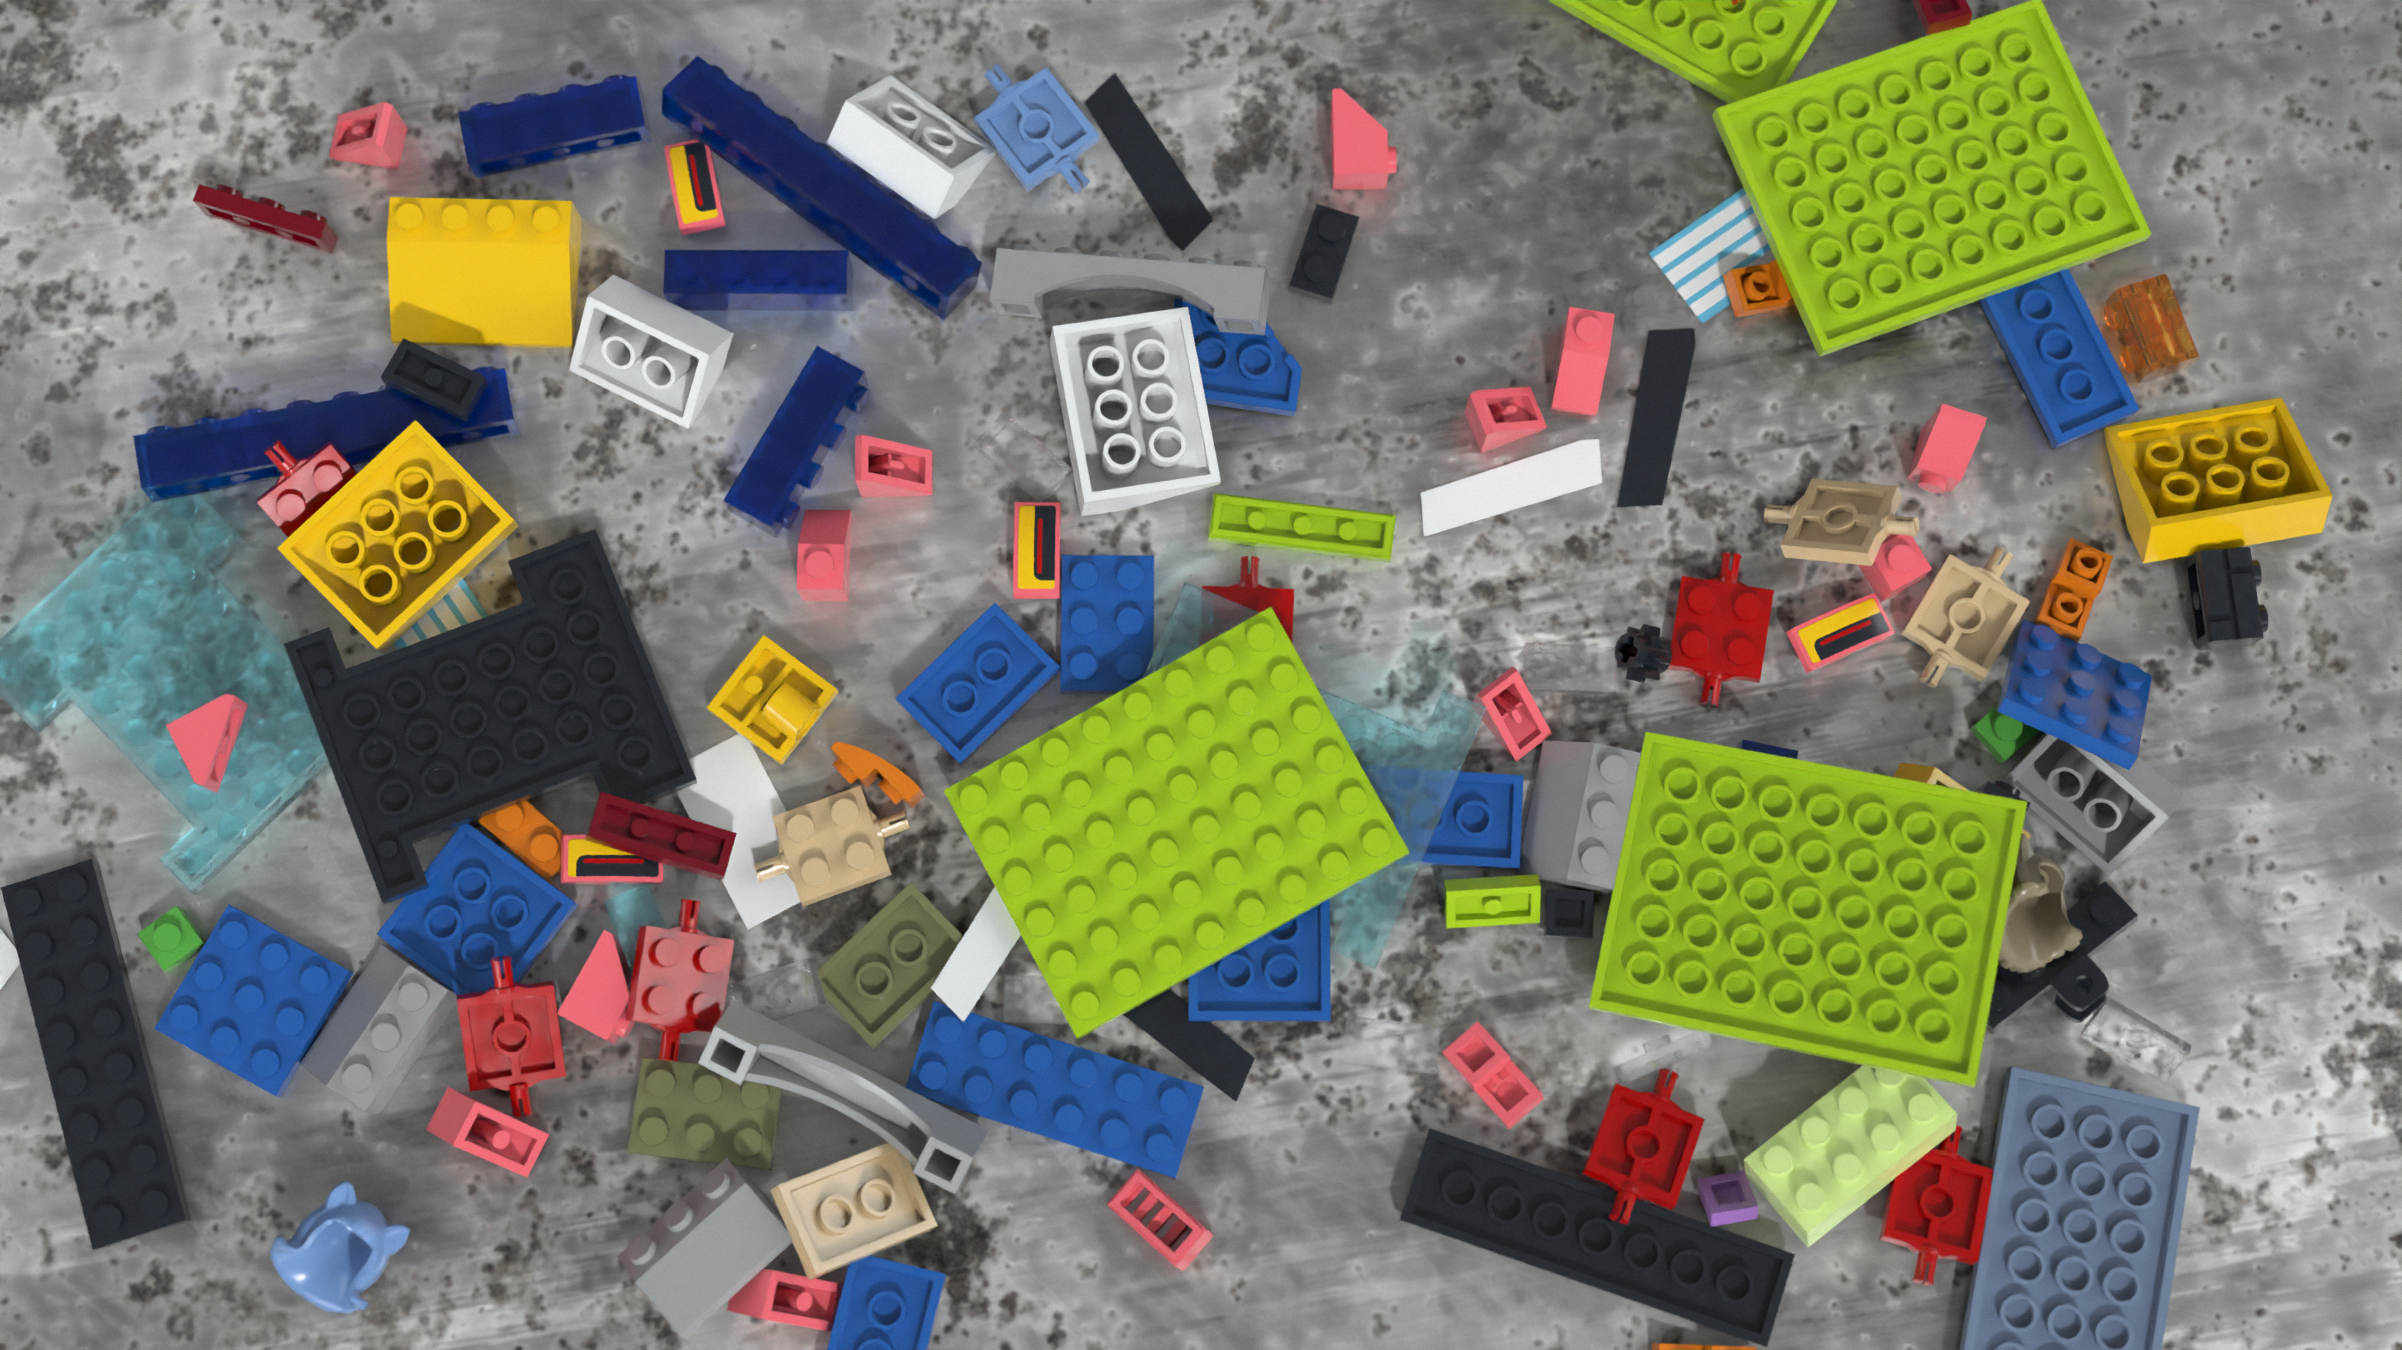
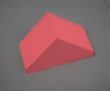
M386 102L338 115L329 157L340 161L398 170L408 128L393 105Z
M1531 387L1476 390L1469 394L1464 413L1481 453L1547 428Z
M862 434L855 436V482L861 496L908 497L932 495V450Z
M1511 667L1476 694L1471 705L1474 712L1516 762L1552 734L1522 677L1514 667Z
M226 693L166 725L194 782L216 793L219 791L248 707L247 703L234 695Z

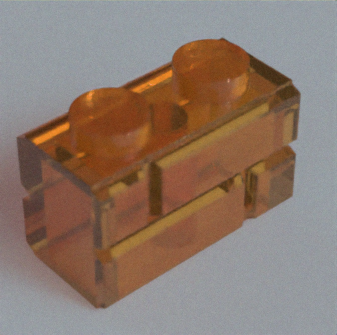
M2164 273L2145 279L2142 282L2120 287L2106 300L2107 306L2104 308L2106 323L2112 332H2118L2123 344L2120 351L2122 364L2128 373L2134 372L2138 384L2185 370L2199 358L2167 274Z

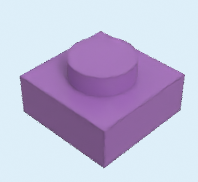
M1745 1171L1698 1178L1697 1192L1711 1227L1758 1219V1204Z

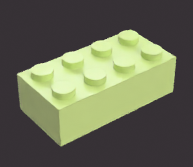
M1863 1065L1744 1159L1745 1174L1803 1243L1810 1247L1893 1181L1895 1177L1956 1130L1957 1113L1925 1078Z

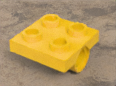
M763 635L706 708L764 753L783 765L839 692L837 688Z

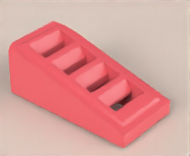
M1138 1168L1107 1203L1116 1214L1181 1271H1184L1213 1237V1234ZM1146 1188L1150 1191V1194L1133 1213L1128 1211L1127 1207ZM1161 1201L1164 1206L1150 1223L1145 1226L1142 1220ZM1174 1214L1178 1216V1221L1160 1239L1156 1234ZM1190 1227L1193 1231L1177 1248V1250L1174 1251L1173 1249H1171V1247L1177 1242V1240Z

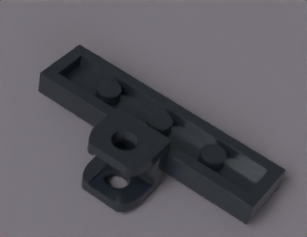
M2106 881L2067 910L2069 922L2072 926L2081 930L2083 936L2079 941L2080 944L2073 951H2065L2064 956L2053 959L2051 962L2046 963L2045 967L2028 973L2012 972L2009 968L2005 969L2000 963L1997 965L1986 1029L1991 1034L1995 1033L2044 993H2046V998L2062 1015L2075 1023L2083 1022L2105 1004V994L2108 992L2109 982L2102 970L2090 957L2134 924L2138 917V914Z

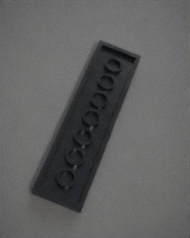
M90 859L1 887L92 1250L99 1251L190 1222L191 1217L98 861Z
M1431 1128L1428 1130L1399 1221L1763 1347L1768 1346L1795 1254L1715 1226L1711 1227L1704 1222L1637 1199L1634 1203L1629 1223H1618L1620 1216L1616 1221L1609 1218L1617 1196L1616 1192Z

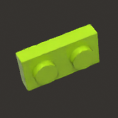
M1539 875L1444 880V918L1446 929L1540 923L1541 885Z

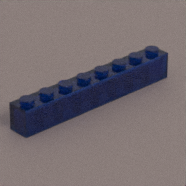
M697 55L663 88L661 114L697 141L709 146L710 150L943 321L976 288L982 262L977 259L969 248L957 245L941 233L940 229L933 222L920 218L906 208L902 200L896 195L884 192L873 184L863 171L855 167L851 168L836 157L826 144L814 141L799 130L793 120L786 116H780L766 106L756 93L744 90L729 79L728 75L720 67L710 65Z
M483 366L473 369L472 371L487 378L488 385L467 422L391 386L383 385L376 392L365 394L354 391L341 392L334 395L332 400L316 403L311 400H297L287 404L286 408L267 411L262 408H254L243 411L239 417L223 420L218 417H204L194 421L193 425L179 428L168 425L155 426L148 429L146 434L133 436L141 489L152 502L278 479L282 472L264 454V451L269 446L273 448V443L277 440L281 441V444L296 461L313 455L331 441L351 465L367 463L373 460L415 420L443 448L518 435L520 430L512 385L505 368L497 369L493 366Z

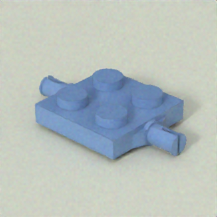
M999 64L993 66V71L990 68L984 77L988 79L999 95L990 107L974 117L975 124L1027 192L1047 178L1059 173L1062 174L1075 193L1081 191V186L1083 189L1086 188L1090 180L1086 178L1075 162L1082 153L1100 141V135L1056 78L1045 67L1030 79L1013 84Z

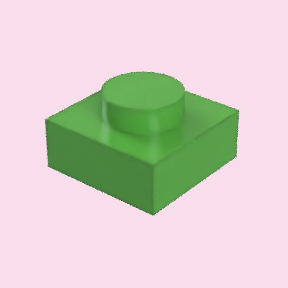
M1996 705L1973 725L1970 730L2001 764L2037 734L2039 730L1997 712L1998 705Z
M179 906L173 907L137 934L162 970L168 973L199 952L206 943L185 911Z

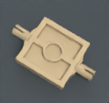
M1811 479L1805 494L1794 505L1780 506L1767 504V508L1764 510V521L1766 523L1788 525V530L1781 542L1785 558L1872 566L1881 544L1887 536L1896 534L1916 537V532L1919 531L1918 517L1895 516L1902 497L1899 487L1894 485Z
M1995 547L1984 568L1970 566L1949 554L1902 630L1901 635L1922 646L1932 656L1922 674L1918 677L1922 683H1925L1935 669L1927 686L1936 688L1937 683L1948 666L1958 668L1980 682L1984 680L2030 603L2029 600L2012 591L2000 578L2013 558V555L2007 551L1997 565L2005 550L2004 548Z
M860 785L773 816L772 819L780 839V855L757 864L754 863L753 865L760 883L786 873L794 882L800 902L804 907L892 875L885 856L884 838L911 828L904 810L878 820L869 809Z

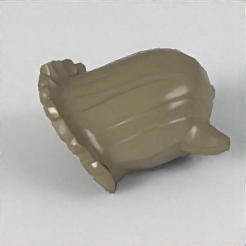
M2021 834L1999 954L2000 964L2005 969L2009 968L2012 972L2017 971L2018 973H2028L2045 967L2046 963L2064 956L2065 951H2073L2083 938L2081 930L2072 926L2068 920L2063 892L2065 885L2064 872L2050 858L2041 854H2035L2025 834Z

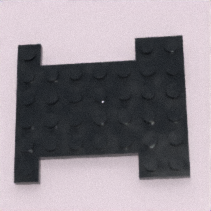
M596 529L508 561L524 603L353 667L345 668L329 627L284 643L384 905L430 887L413 845L419 841L591 775L594 778L599 794L604 792L640 804L648 803L697 784L696 777Z

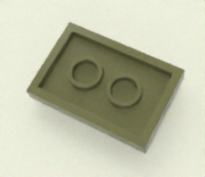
M910 882L807 980L874 1049L934 992L931 989L932 985L963 938V935Z
M642 1057L628 1153L720 1164L728 1158L735 1166L772 1170L783 1089L750 1081H743L740 1085L700 1064Z

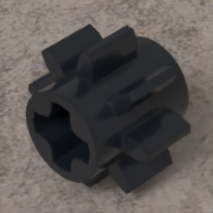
M1643 624L1641 629L1629 626L1627 633L1619 638L1615 646L1616 667L1627 670L1626 679L1644 683L1646 678L1658 681L1660 674L1668 669L1672 660L1671 640L1659 637L1661 628Z

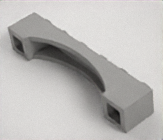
M1014 244L1011 246V249L997 248L989 300L998 314L1043 318L1045 308L1074 296L1105 290L1147 291L1183 300L1200 308L1214 318L1220 332L1265 335L1271 281L1266 268H1261L1259 264L1251 261L1241 260L1235 261L1233 265H1219L1215 261L1203 257H1193L1188 262L1171 261L1169 257L1160 254H1147L1144 256V259L1127 258L1123 253L1109 250L1101 251L1099 255H1085L1077 249L1068 247L1056 248L1055 252L1038 251L1036 247L1031 245Z
M736 1001L731 1003L714 1026L698 1064L740 1085L743 1081H750L779 1087L807 1096L844 1113L878 1134L896 1148L915 1167L912 1173L953 1194H956L988 1132V1129Z

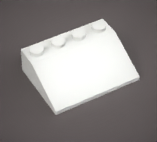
M1188 307L1052 327L1050 348L1081 516L1127 510L1221 483Z

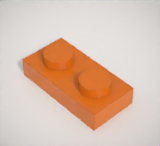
M527 800L484 816L478 821L550 884L561 873V836L566 834Z

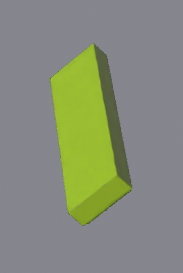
M1214 493L1208 541L1390 563L1396 515Z

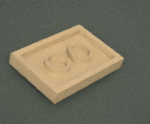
M891 1144L880 1145L779 1184L771 1190L809 1280L919 1236L938 1226L917 1177L912 1173L913 1168L910 1162Z

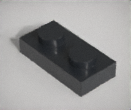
M1316 204L1289 284L1290 292L1332 304L1359 223L1358 216Z
M404 338L381 375L384 384L467 422L488 385L485 376Z

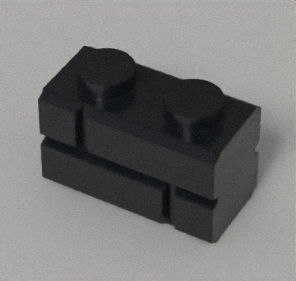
M2249 547L2201 550L2194 552L2184 560L2197 650L2247 647L2264 638L2263 632H2266L2268 629V613L2263 604L2259 605L2256 589L2261 584L2262 572L2258 560H2252Z

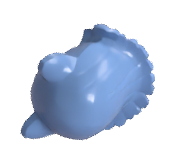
M344 1181L331 1189L325 1203L301 1222L293 1238L285 1240L282 1234L274 1238L272 1248H270V1259L284 1283L291 1287L298 1295L304 1296L306 1301L315 1303V1306L322 1308L326 1312L351 1313L365 1310L369 1306V1303L361 1298V1294L380 1278L387 1265L389 1256L399 1251L406 1243L410 1229L402 1224L388 1225L383 1213L371 1203L357 1200L353 1184Z

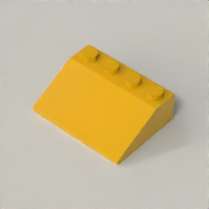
M390 197L387 228V260L391 342L393 344H400L404 338L417 345L574 348L582 218L573 202Z
M2282 397L2109 426L2104 429V437L2127 529L2143 563L2190 556L2194 552L2201 550H2224L2317 534L2323 531L2333 495Z
M415 420L277 549L377 650L384 653L519 526Z

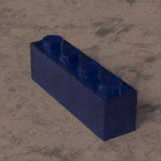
M622 74L606 77L602 83L587 86L568 84L561 87L558 92L544 95L525 93L517 96L514 101L501 104L482 102L473 105L470 110L458 112L467 163L477 178L653 142L644 94L636 75L630 77Z
M665 250L663 294L668 302L685 310L852 311L853 265L848 250Z
M816 346L725 496L723 502L729 512L776 538L782 528L789 529L800 511V505L797 504L806 489L811 491L817 485L824 470V467L821 465L829 450L835 452L839 448L847 432V428L844 427L852 412L859 413L869 397L870 389L867 388L869 383L865 371Z

